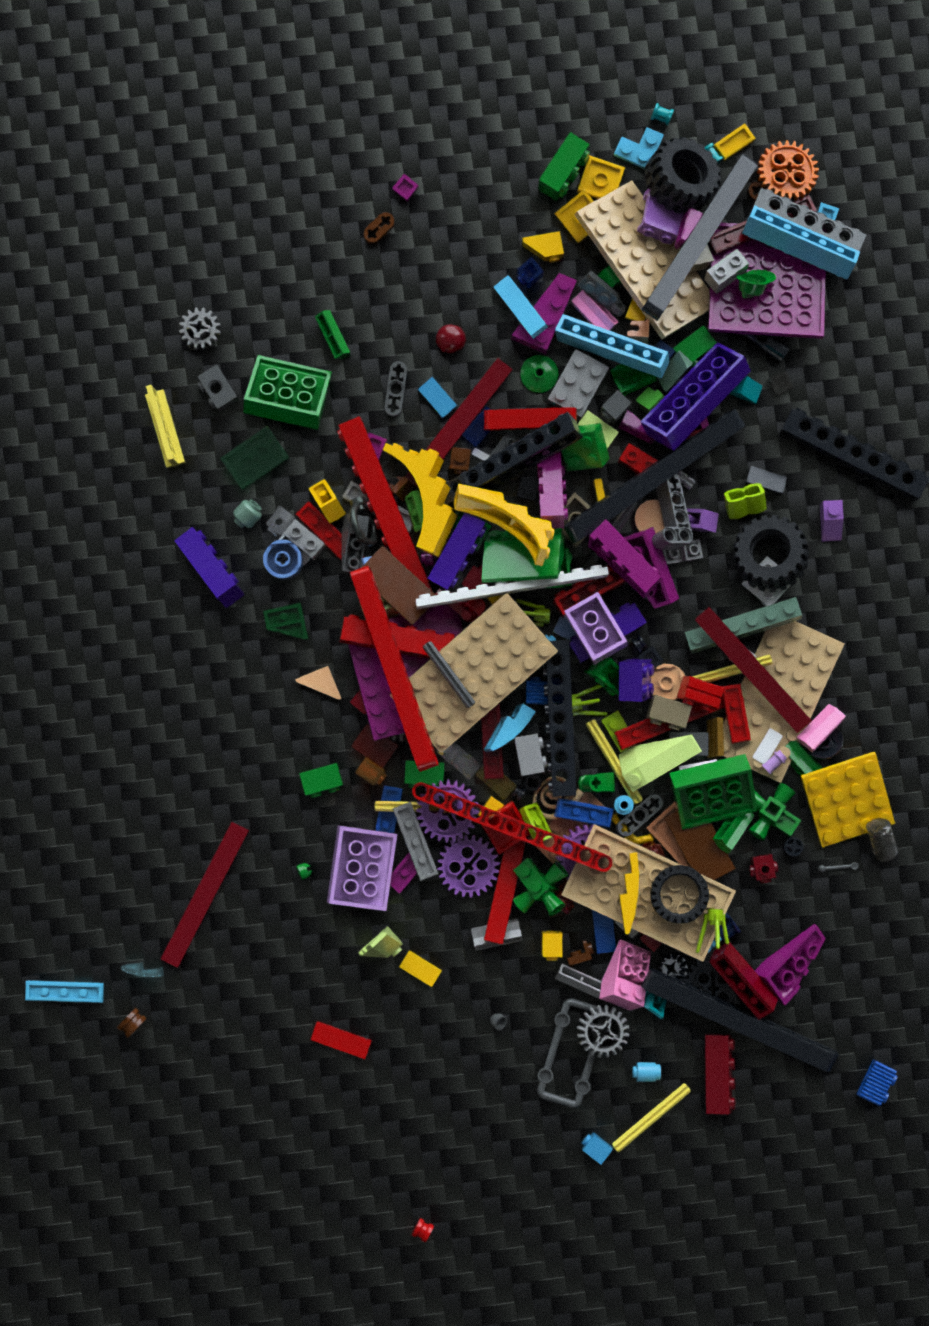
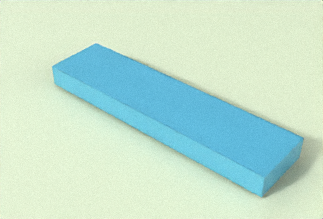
M509 275L494 286L495 290L533 339L548 328L547 324Z
M26 981L25 1000L103 1003L104 983Z

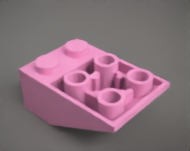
M619 940L602 979L599 999L629 1011L644 1007L646 990L641 985L649 971L651 952L624 940Z

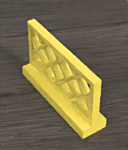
M152 385L146 386L148 394L145 397L167 468L183 464L185 459L165 391L163 389L156 391Z

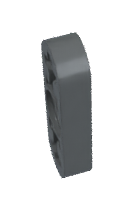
M401 361L394 362L389 372L385 411L390 417H397L402 412L407 367ZM398 366H401V369L404 370V372H400L399 379H403V382L392 380V378L396 379V371L393 370L397 369ZM399 384L402 388L401 392L393 394L390 390L392 385ZM389 396L401 398L400 401L396 399V407H399V409L395 410L394 413L388 408L393 403V399H389Z
M656 794L646 797L629 814L617 822L615 827L617 834L627 837L634 833L662 808V798ZM650 799H651V800H655V799H656V800H657V803H656L657 808H656V807H651V808L647 811V809H645L644 807H648V806L651 804ZM637 810L644 813L642 821H637L634 817ZM630 821L634 823L627 828L629 832L621 831L623 828L621 824L625 825Z

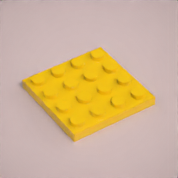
M875 752L801 775L821 847L895 824Z

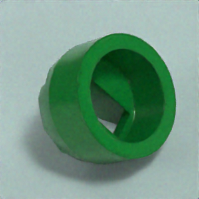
M307 863L296 866L302 880L312 874V870L307 871L306 869L310 867Z

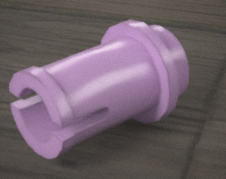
M780 750L778 752L775 751L774 755L762 766L771 774L782 763L785 764L787 758Z

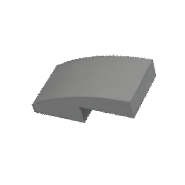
M700 539L692 540L677 550H662L667 565L703 558Z

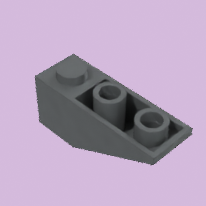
M345 514L342 528V571L351 572L362 567L361 559L364 556L365 545L355 536L350 524L349 514ZM357 515L360 529L367 536L369 517Z

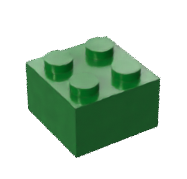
M601 423L578 426L583 438L562 450L567 472L603 467L610 458Z

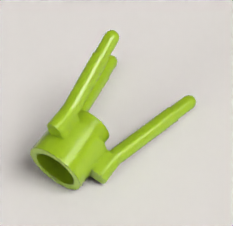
M516 599L517 603L535 608L534 612L524 611V613L533 616V621H537L533 622L536 626L543 627L544 623L549 624L550 608Z
M598 684L572 695L573 716L607 715V712L579 711L583 709V705L598 703L600 699L581 701V698L578 697L595 691L602 686Z
M708 909V914H704L696 953L700 952L708 921H710L709 925H715L716 949L720 948L719 925L721 924L725 943L729 944L725 922L726 914H723L724 909Z

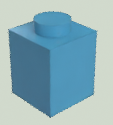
M594 1132L591 1136L588 1134L581 1143L583 1144L582 1150L600 1165L613 1150L610 1144Z

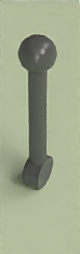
M852 862L849 865H820L818 870L820 872L847 868L856 870L859 865L856 862Z

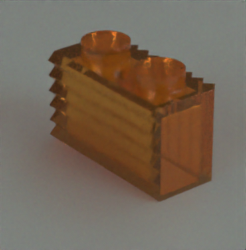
M365 757L356 770V774H359V777L362 776V779L365 778L372 785H381L387 776L384 774L386 770L368 757Z

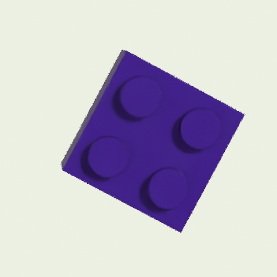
M627 659L619 662V701L642 702L651 698V695L654 693V684L651 683V676L654 675L652 659Z

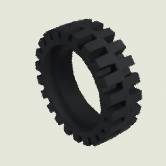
M684 865L670 866L662 870L655 877L650 890L651 902L655 911L663 919L678 924L688 923L697 919L706 909L709 901L708 885L703 876L695 869ZM676 875H684L692 879L697 885L699 892L698 902L694 908L682 914L672 913L666 909L660 896L661 887L664 882Z

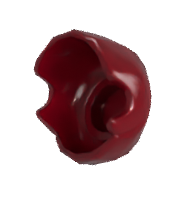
M447 324L438 330L436 344L441 351L454 353L464 348L466 334L461 327Z

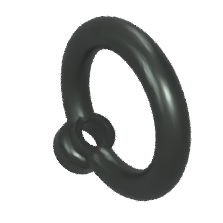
M364 497L354 498L350 500L351 508L349 511L352 530L363 545L368 547L374 546L378 541V529L374 522V517L365 506L366 501ZM361 512L364 516L369 517L370 539L361 531L357 520V513Z

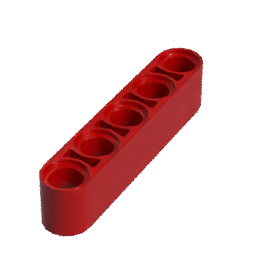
M577 408L484 410V430L539 429L542 425L551 422L566 412H569L577 422Z

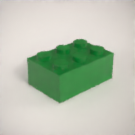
M570 132L540 177L538 190L556 202L560 197L564 198L570 181L572 183L575 181L579 174V167H584L589 159L590 151L588 150L590 144Z

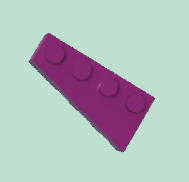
M559 273L534 305V309L547 324L548 328L533 339L524 326L520 324L512 334L511 340L547 354L555 335V329L565 312L577 280Z
M654 527L624 536V538L651 566H654L660 572V583L646 596L655 609L673 603L679 599L662 550L657 549L653 545L652 537L656 533Z

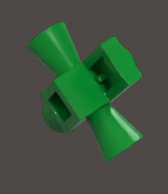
M779 783L774 797L769 796L767 801L755 791L757 810L759 811L758 817L760 819L748 829V832L757 839L764 841L770 825L791 837L801 820L786 811L785 804L796 794L795 791L789 786Z
M530 858L525 859L514 869L516 875L527 888V891L513 898L515 905L523 913L529 910L535 900L544 902L549 916L557 914L565 907V903L554 894L558 890L555 883L568 876V872L559 862L555 861L546 874H542Z

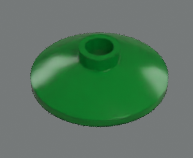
M532 356L522 365L520 372L521 381L532 392H547L555 386L558 380V368L555 362L547 356ZM537 370H542V371H543V375H542V376H538V375L536 374V371H537Z

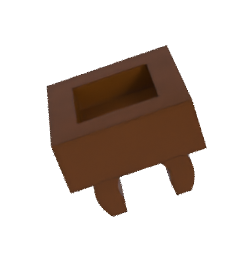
M398 476V483L395 486L391 483L390 487L398 499L404 502V497L416 488L405 476Z

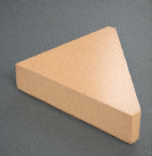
M329 666L295 679L296 682L338 700L342 699Z

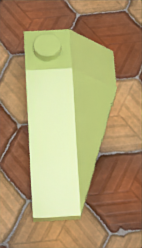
M693 735L634 745L619 754L622 776L631 791L634 792L702 752Z
M387 926L362 948L358 954L367 957L388 958L390 955L395 957L402 950L400 946L403 943Z

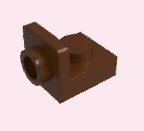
M452 447L449 470L453 471V474L460 475L469 470L471 449Z
M586 939L582 940L585 952H581V949L570 952V956L567 957L569 966L592 959L591 954H594L591 942L587 943Z

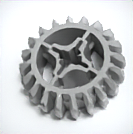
M597 1005L596 1012L592 1007L589 1008L592 1013L591 1015L584 1012L583 1014L587 1019L580 1018L579 1022L584 1025L577 1026L578 1030L583 1031L578 1033L577 1037H584L579 1042L580 1045L586 1044L584 1050L588 1051L592 1048L590 1051L592 1056L598 1051L597 1055L599 1058L602 1057L603 1052H605L606 1058L609 1057V1051L616 1055V1047L622 1051L623 1048L619 1044H627L623 1036L629 1037V1033L624 1032V1030L629 1029V1025H622L627 1019L625 1017L619 1019L622 1016V1012L619 1011L615 1014V1007H612L609 1012L608 1005L604 1006V1010L601 1009L600 1005ZM599 1016H607L600 1024L592 1023ZM612 1019L616 1020L618 1024V1035L610 1030ZM588 1027L596 1032L594 1044L588 1038ZM604 1027H607L606 1030L609 1034L603 1033L600 1035L601 1033L597 1028L604 1029ZM605 1039L615 1040L610 1045L600 1046Z

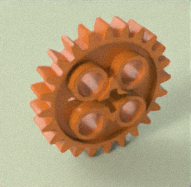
M786 140L784 145L778 141L777 147L771 144L770 149H765L764 154L760 157L761 161L758 162V167L760 168H758L756 173L761 174L758 181H764L761 187H768L769 190L781 197L789 199L793 197L795 201L798 200L799 195L804 198L806 193L809 194L812 190L811 188H814L815 181L819 177L816 175L819 168H815L818 162L812 161L814 154H807L809 148L802 150L803 144L796 147V141L792 145H789L788 140ZM774 160H779L782 164H777ZM793 160L799 161L800 164H795ZM775 178H780L783 182H778ZM794 178H799L801 182L795 181Z

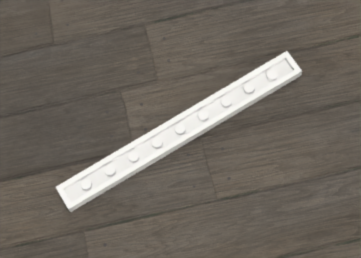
M594 565L590 567V570L583 571V568H576L571 570L572 573L564 574V571H560L558 579L514 581L513 583L504 581L496 582L495 586L490 587L487 584L477 585L476 589L469 590L468 587L459 588L454 593H449L448 590L441 591L436 596L423 594L419 595L418 599H415L416 609L504 595L506 592L511 594L605 578L609 573L607 567Z

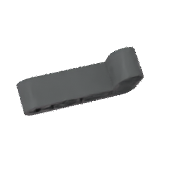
M675 474L656 488L665 528L653 535L652 542L660 550H677L690 543L693 539L681 481L678 475Z

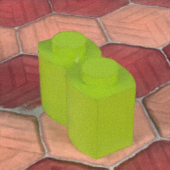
M760 483L750 484L744 488H736L724 493L726 512L730 519H739L748 514H758L767 509L765 491Z

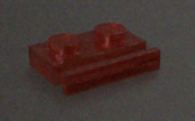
M366 724L351 747L381 768H384L399 745L389 738L374 741L370 725Z

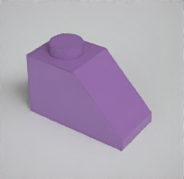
M842 500L822 501L820 503L822 542L841 541Z
M687 508L691 530L716 533L718 513L705 509Z

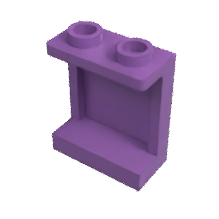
M649 188L643 196L646 204L642 223L638 226L637 232L660 240L662 243L672 244L677 238L683 212L678 214L674 213L672 209L670 211L665 209L663 204L660 205L656 202L657 199L651 196Z

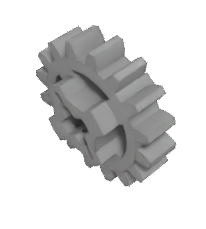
M195 307L194 313L188 310L189 316H182L185 322L179 323L183 327V329L179 330L180 334H185L182 337L183 341L188 340L187 345L190 347L194 344L195 349H198L199 345H201L204 350L206 344L212 347L211 341H218L215 335L221 334L217 329L221 327V324L215 323L218 317H212L213 312L211 310L206 313L204 307L201 311ZM206 318L211 321L212 327L206 324ZM202 325L204 329L198 332L196 327L199 328ZM188 330L194 332V339L189 336Z

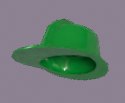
M751 270L737 275L736 278L739 280V290L742 292V297L746 299L762 295L767 284L776 280V275L766 270Z

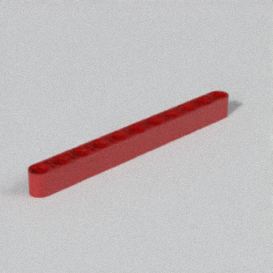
M368 565L351 571V578L419 772L438 766L434 748L372 570Z
M420 782L415 784L412 789L413 796L420 801L598 871L606 872L612 867V859L604 853L431 785ZM419 786H424L427 790L426 795L423 797H419L416 794V789ZM442 793L445 796V801L442 804L435 803V794ZM455 800L462 801V810L455 811L452 808V803ZM473 807L480 808L481 816L475 819L470 815ZM492 814L498 815L500 819L499 823L495 826L491 825L488 821L489 816ZM510 821H514L518 825V829L514 833H510L506 828ZM529 828L534 829L536 832V837L533 840H528L525 837V831ZM552 836L554 844L551 847L544 846V837ZM564 843H570L572 845V852L564 854L561 851V846ZM588 850L591 857L588 861L580 859L581 851ZM602 857H606L609 861L608 867L604 869L598 866V860Z

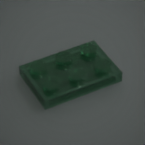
M266 426L220 459L241 489L244 490L290 457L269 427Z

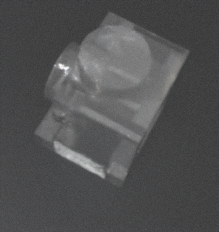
M279 505L266 523L269 526L267 530L274 536L279 534L283 537L285 530L296 518ZM277 519H282L281 525H276Z

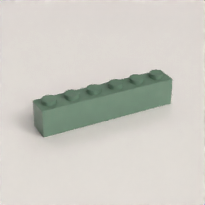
M794 597L722 621L738 639L800 620L802 619V613L797 598ZM701 627L685 632L692 654L718 646Z

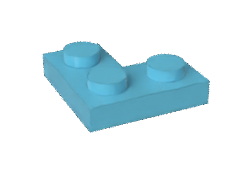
M647 127L639 144L621 137L614 156L645 169L647 162L658 149L664 134Z

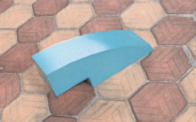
M525 704L516 705L510 717H501L484 751H494L515 738L530 722L536 711Z

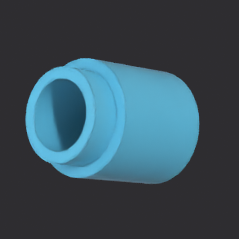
M620 795L614 800L613 807L617 813L627 815L633 810L634 803L630 797ZM623 801L628 804L626 809H622L620 806Z
M636 1062V1066L632 1067V1077L636 1078V1082H656V1080L661 1079V1066L655 1062Z

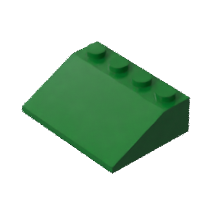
M258 355L244 397L243 413L318 430L332 372Z
M563 528L554 529L553 540H549L547 546L550 548L549 557L544 560L543 566L535 565L527 547L510 532L498 530L488 532L484 542L482 583L558 579L566 550Z
M746 754L670 773L682 830L757 811L752 771Z

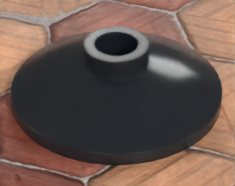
M836 728L813 753L807 748L806 750L816 759L832 758L841 751L843 736Z

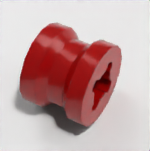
M420 1218L411 1236L419 1237L422 1242L426 1243L434 1225L431 1223L427 1224L424 1222V1219Z

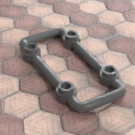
M569 998L564 1001L561 1011L555 1015L556 1028L545 1065L538 1071L540 1082L537 1092L542 1099L576 1108L581 1105L584 1095L590 1091L588 1080L596 1053L594 1056L590 1054L592 1048L589 1049L581 1079H578L575 1083V1090L577 1092L575 1100L545 1092L547 1083H550L553 1079L551 1068L563 1028L570 1023L568 1015L570 1006L589 1012V1008L592 1007L595 1012L597 1011L596 1005ZM599 1016L598 1023L596 1024L602 1023L607 1016ZM604 1027V1029L597 1028V1030L601 1033L600 1035H602L603 1033L607 1034L606 1027ZM591 1029L593 1035L592 1043L594 1044L596 1032Z

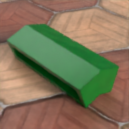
M325 310L317 314L315 319L334 358H340L341 360L351 355L331 311Z
M796 740L790 741L784 746L789 748L790 765L800 777L823 768L807 752L806 748Z
M747 813L725 819L713 837L717 847L726 854L731 852L755 815Z

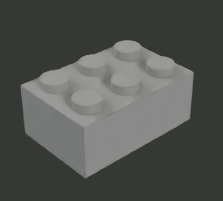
M575 349L551 392L547 403L556 408H577V419L581 420L606 376L609 367Z

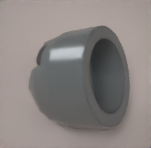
M499 1013L494 1014L490 1018V1024L495 1029L502 1030L507 1024V1018Z

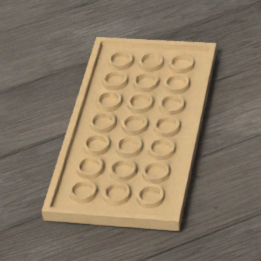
M630 181L578 210L574 215L638 307L642 309L678 254V250L675 248L674 242L672 244H665L660 240L637 232L638 226L642 223L646 200H643V195L634 182ZM696 271L690 272L658 321L644 312L643 314L650 320V324L663 340L709 312V289Z
M507 592L439 651L475 700L473 706L470 708L465 707L431 659L409 677L431 743L440 753L445 751L558 652Z
M794 621L766 630L755 652V658L765 655L771 656L773 664L764 668L811 718L845 643ZM744 676L741 682V689L751 740L731 744L727 717H725L723 722V757L731 758L746 754L751 770L781 783L791 762L789 758L790 750L784 746L790 741L795 740L800 743L797 736L806 727L797 733L749 679ZM770 728L783 736L774 752L780 750L787 758L785 760L786 763H782L771 774L764 769L762 763L753 758L754 753Z
M594 824L584 846L610 856L612 867L606 872H601L576 862L561 895L623 924L619 894L626 893L624 874L631 873L628 853L637 852L639 890L636 912L631 928L704 962L715 938V925H709L710 921H708L700 952L696 953L704 914H708V909H724L723 914H726L736 890L702 875L709 889V901L706 909L697 919L682 924L669 922L655 911L651 902L650 890L655 877L662 870L680 864ZM588 850L581 851L579 855L582 861H588L591 857ZM606 857L598 860L600 868L608 867L609 861ZM676 875L664 882L661 887L660 896L666 909L672 913L682 914L694 908L698 902L699 892L697 885L692 879L684 875Z

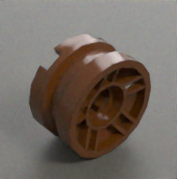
M135 1008L117 1028L120 1031L123 1030L125 1036L129 1038L147 1018L144 1015L141 1016L139 1010Z

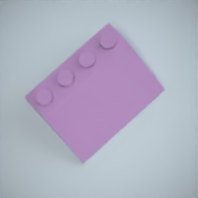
M338 825L327 902L329 904L386 911L397 834Z

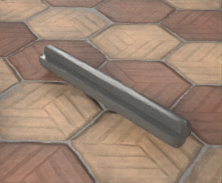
M431 641L427 642L423 646L427 655L465 707L470 708L473 706L475 700Z

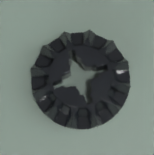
M678 954L666 955L661 960V966L658 968L661 972L681 981L686 978L688 972L686 960ZM668 966H674V969L678 973L671 972V969Z

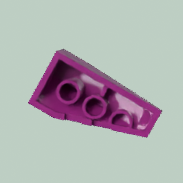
M813 924L765 959L755 970L782 1005H786L801 987L799 983L802 977L807 975L809 971L807 968L811 960L816 958L826 939L816 924Z

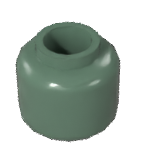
M251 499L249 501L243 500L233 512L236 518L234 522L241 528L244 526L252 528L262 516L261 507Z

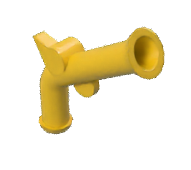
M617 812L612 815L611 820L616 825L621 820L617 816ZM621 824L623 827L621 831L629 832L627 829L628 827L624 824ZM632 833L630 836L624 837L635 844L653 842L654 840L653 835L650 833L639 837Z

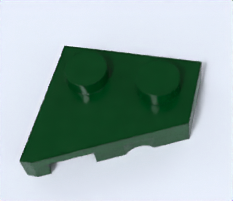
M301 603L263 611L267 630L305 640L309 639Z

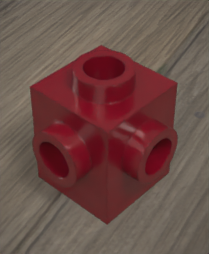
M772 854L751 857L752 865L749 866L751 877H754L757 881L760 880V883L772 882L771 878H776L775 873H778L777 862L773 861ZM763 866L766 867V870L764 872H762Z

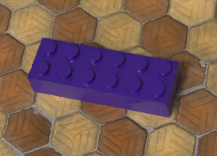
M717 342L642 419L641 424L646 434L674 451L750 373L751 370L745 356Z

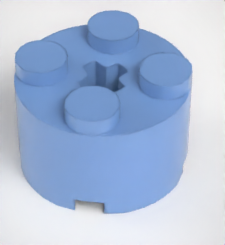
M277 540L271 543L265 550L263 563L266 570L273 577L280 580H288L300 573L303 566V555L294 543L288 540ZM284 555L288 561H285V564L282 565L279 559H282Z

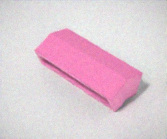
M584 290L571 301V304L592 325L611 331L619 323L604 306L599 304Z
M828 704L797 736V739L801 745L813 753L845 720L846 716L836 707Z

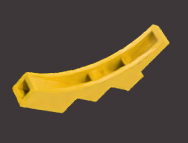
M385 443L383 451L401 461L408 468L420 489L423 502V523L416 547L439 557L458 517L453 512L452 507L444 504L451 487L446 484L445 479L437 476L444 460L439 457L440 453L432 449L428 451L421 449L420 453L409 449V452H407L399 444L393 443V445Z
M458 484L454 497V510L481 517L507 530L527 547L535 565L543 566L544 560L548 559L550 548L547 547L549 540L552 541L554 537L551 521L530 517L526 506L507 503L502 492Z

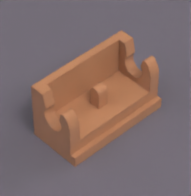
M650 320L630 322V326H638L639 330L628 331L627 337L648 344Z

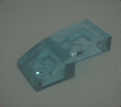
M143 962L121 966L122 971L136 976L161 977L164 975L163 967L144 970Z

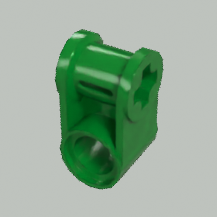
M614 772L583 775L578 780V787L582 792H615Z

